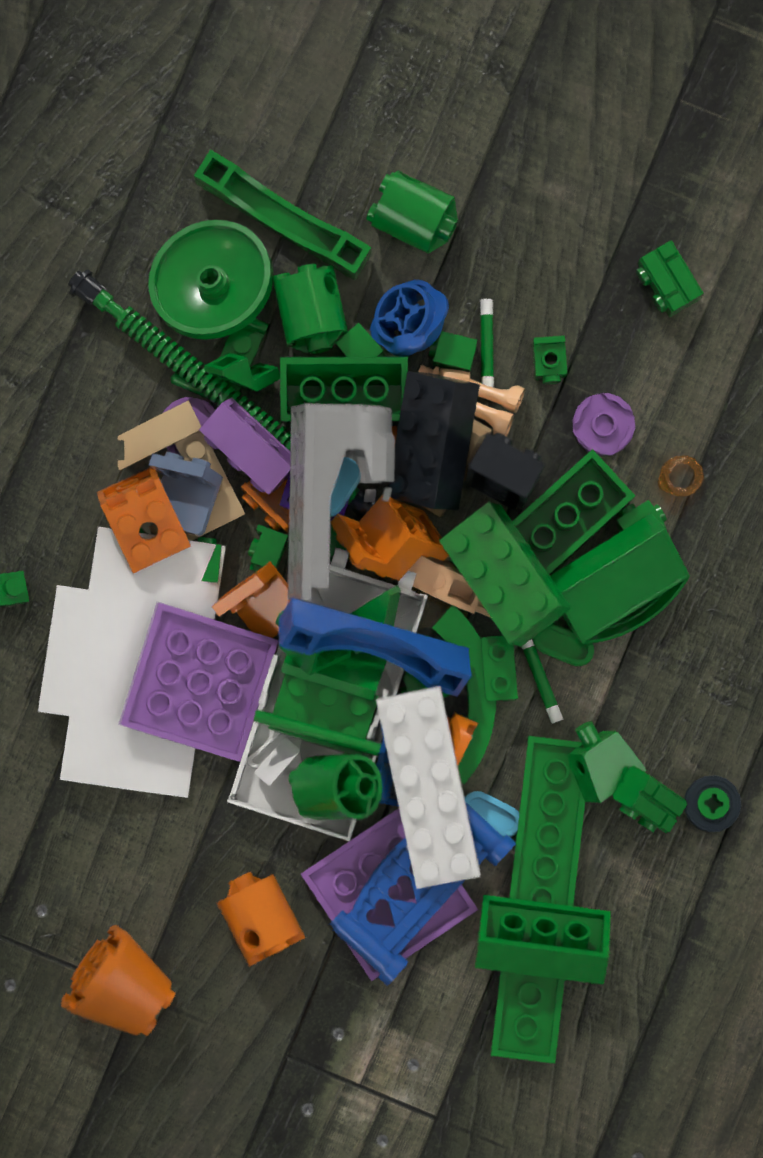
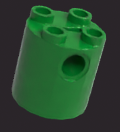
M399 170L395 173L392 172L390 175L386 174L379 188V191L383 193L377 204H372L366 220L372 222L371 226L427 254L447 243L458 223L455 197L425 182L416 180Z
M307 264L298 267V273L296 274L282 273L273 276L287 346L307 354H319L333 349L332 346L336 340L348 332L333 266L317 268L316 264Z
M316 755L307 757L298 765L297 769L292 770L289 774V784L291 785L293 800L300 816L303 818L315 820H359L371 815L381 800L383 788L381 774L376 764L363 755Z

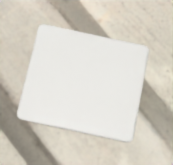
M285 737L257 768L254 774L270 786L301 749Z

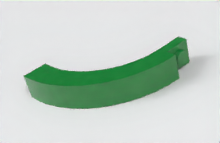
M452 605L432 627L431 631L442 641L469 648L471 677L466 683L468 699L467 718L478 724L458 765L461 784L465 785L478 767L489 744L495 721L496 701H487L485 699L481 639L467 618Z

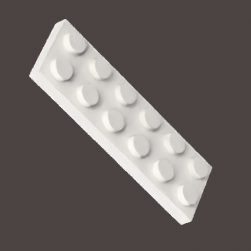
M441 686L378 698L376 702L417 889L480 877V868Z

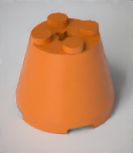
M113 925L107 932L110 936L106 940H97L78 965L70 979L73 981L71 984L72 991L70 995L66 993L62 997L61 1006L73 1015L135 1036L140 1033L147 1036L157 1023L155 1017L160 1009H166L175 996V992L171 990L172 982L128 932L117 925Z

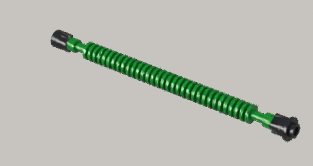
M89 269L83 273L79 270L72 276L68 283V286L71 287L69 294L72 297L77 296L90 306L93 305L100 311H107L117 319L115 326L118 329L122 328L121 331L125 334L128 333L131 339L135 337L134 341L139 344L141 342L140 346L144 349L147 348L150 354L154 352L153 356L157 359L160 357V361L163 364L167 362L166 366L169 369L173 367V372L178 373L180 371L179 376L182 379L186 376L185 381L187 383L192 382L191 386L194 388L199 386L198 391L201 394L206 390L204 396L207 398L211 397L213 403L218 401V407L222 402L232 397L289 451L291 450V431L285 434L287 428L284 426L278 430L280 426L278 421L272 424L274 421L272 416L266 419L268 413L265 411L260 413L261 408L259 406L253 409L255 406L254 402L250 401L246 405L249 400L246 396L241 398L242 393L240 391L234 394L236 388L233 386L229 387L230 384L227 381L222 383V379L218 377L215 379L216 376L205 372V368H203L204 363L201 361L196 363L198 359L195 356L191 357V353L188 351L184 353L185 348L182 346L178 348L179 344L176 341L172 342L171 337L167 336L165 338L166 334L163 331L159 333L160 329L156 326L153 327V323L150 321L146 323L147 319L144 316L140 318L141 314L139 312H134L131 306L125 310L114 302V297L92 277V272ZM356 487L350 496L348 507L362 519L378 499L375 498V502H364L365 491Z

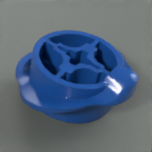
M411 280L389 289L377 304L375 316L370 327L371 336L379 345H382L389 353L395 356L405 357L423 351L437 340L442 331L444 319L449 309L448 300L443 293L437 291L423 280ZM424 299L425 305L420 306L417 301ZM399 330L402 335L395 337L394 331Z

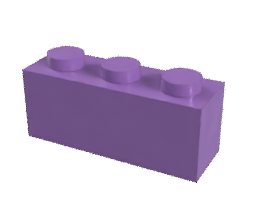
M232 397L222 402L199 429L205 435L204 440L214 449H220L227 456V461L232 467L245 472L251 478L250 482L257 490L266 492L269 495L277 490L289 477L290 451Z

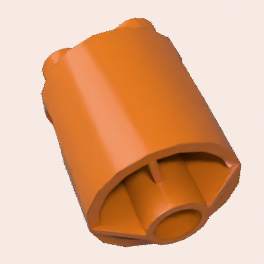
M250 871L228 883L230 888L227 898L217 903L249 967L306 938L274 874L260 879L253 876Z

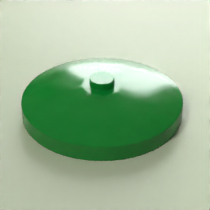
M207 220L185 227L173 235L161 247L150 269L149 294L155 310L171 329L190 338L216 339L241 330L258 316L269 299L274 274L272 261L265 246L251 230L231 221Z

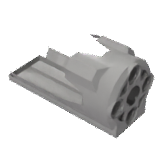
M303 404L291 407L288 600L292 597L302 601H311V588H329L330 497L343 458H351L357 463L361 471L359 483L394 482L395 439L391 432V408L367 405ZM385 488L382 501H389L392 488ZM365 489L364 502H375L376 489Z

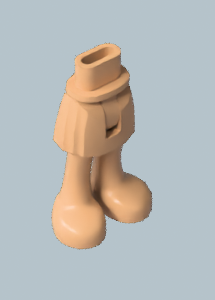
M423 365L420 366L418 371L480 384L478 397L495 402L513 413H517L525 393V388L519 385L512 386L510 389H497L472 380L471 373L466 371L440 368L438 366L433 370ZM477 402L475 416L487 421L493 427V435L497 432L507 437L514 414Z

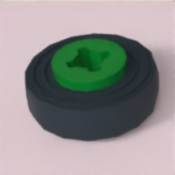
M717 775L703 776L694 781L687 789L684 797L687 802L684 812L689 822L699 830L706 832H721L731 827L737 820L741 810V798L735 785L728 779Z

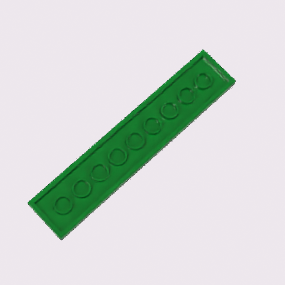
M528 736L509 898L573 906L585 800L569 755L570 752L581 746L582 742ZM500 971L491 1056L555 1064L564 979Z

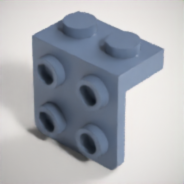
M166 452L165 456L152 453L149 466L163 475L161 483L184 532L198 536L203 535L223 477L210 468L211 463L205 460L193 458L192 462L185 461L184 457L171 452Z

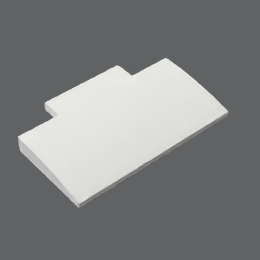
M98 527L89 590L57 585L38 712L69 716L60 780L188 798L196 748L131 729L118 723L156 603L167 604L215 620L216 612L212 606L218 601L226 546H221L218 583L201 581L216 544L190 540L191 547L133 573L112 529ZM139 533L143 538L146 539L155 536L151 534Z

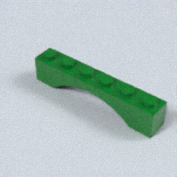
M211 149L194 174L195 182L198 186L324 263L332 265L334 269L356 281L372 255V249L369 245L346 231L336 228L291 204L251 177L239 166Z

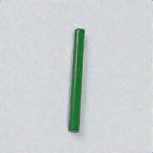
M258 709L255 712L253 722L374 756L379 755L380 743Z

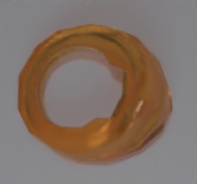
M675 456L663 464L658 479V487L670 495L690 496L702 485L704 479L702 466L695 458L690 456ZM682 463L691 466L695 473L693 484L686 488L674 487L668 475L672 472L673 467Z

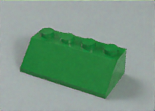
M280 357L281 421H291V407L303 404L391 408L392 421H399L408 371V357Z
M483 895L475 968L603 985L609 959L611 911Z

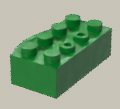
M650 513L555 572L550 577L572 607L562 615L565 622L582 644H588L620 637L653 619L674 600L687 583L690 575L666 528Z

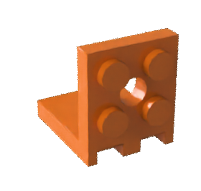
M152 467L97 492L100 506L133 573L191 547L163 488L159 475ZM146 522H152L157 526L156 535L149 539L143 538L139 534L141 525Z

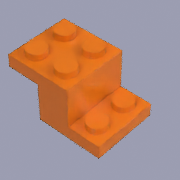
M382 495L360 521L337 514L330 522L337 533L336 539L349 552L351 563L360 570L368 569L382 578L387 576L399 581L421 556L425 558L433 557L443 562L449 556L439 541L442 537L425 511L391 497L389 501H382Z

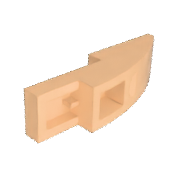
M421 556L408 570L416 573L413 587L470 613L478 612L490 617L459 569L453 563L446 560L443 562L433 557L425 558Z

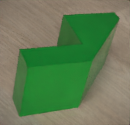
M227 353L204 365L205 372L237 387L256 392L280 380L278 367L263 363L249 367L247 357Z

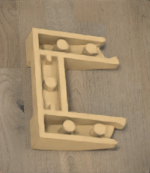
M188 400L119 435L118 440H124V460H118V468L122 470L152 455V453L154 454L173 444L176 445L185 461L192 462L193 458H199L211 463L210 468L220 474L223 479L204 532L206 534L245 515V512L212 447L204 440L205 435L199 431L202 426ZM149 526L150 531L156 534L157 526ZM185 533L188 540L190 541L200 537L198 535Z

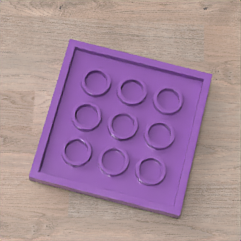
M157 602L118 724L241 762L255 712L259 705L258 702L279 640Z
M400 808L301 873V876L331 921L342 910L348 914L353 909L361 890L373 871L385 856L406 837ZM411 864V865H410V872L414 875L413 869H412V864ZM400 876L397 880V885H393L388 889L389 897L394 900L416 903L409 877ZM462 884L402 949L400 954L405 959L478 910ZM384 899L378 900L375 904V909L369 910L366 914L368 922L395 927L389 903ZM348 945L370 980L376 979L379 973Z

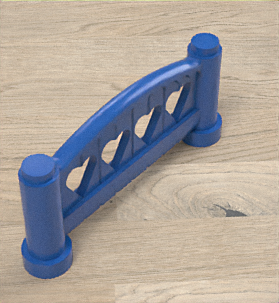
M466 803L478 864L486 858L493 866H496L514 847L516 842L507 834L503 837ZM406 837L385 856L373 871L361 890L353 909L348 914L342 910L330 923L334 928L333 931L379 973L378 978L386 986L408 964V961L400 954L402 949L465 881L460 880L417 889L414 875L410 872L411 859ZM400 876L409 877L416 903L394 900L389 897L388 889L393 885H397V880ZM384 899L389 903L395 927L368 922L366 914L369 910L375 909V904L378 900Z

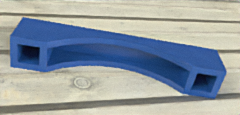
M292 597L279 617V644L282 648L307 655L333 649L369 653L401 667L416 677L427 688L441 686L442 693L453 696L459 695L471 677L469 648Z

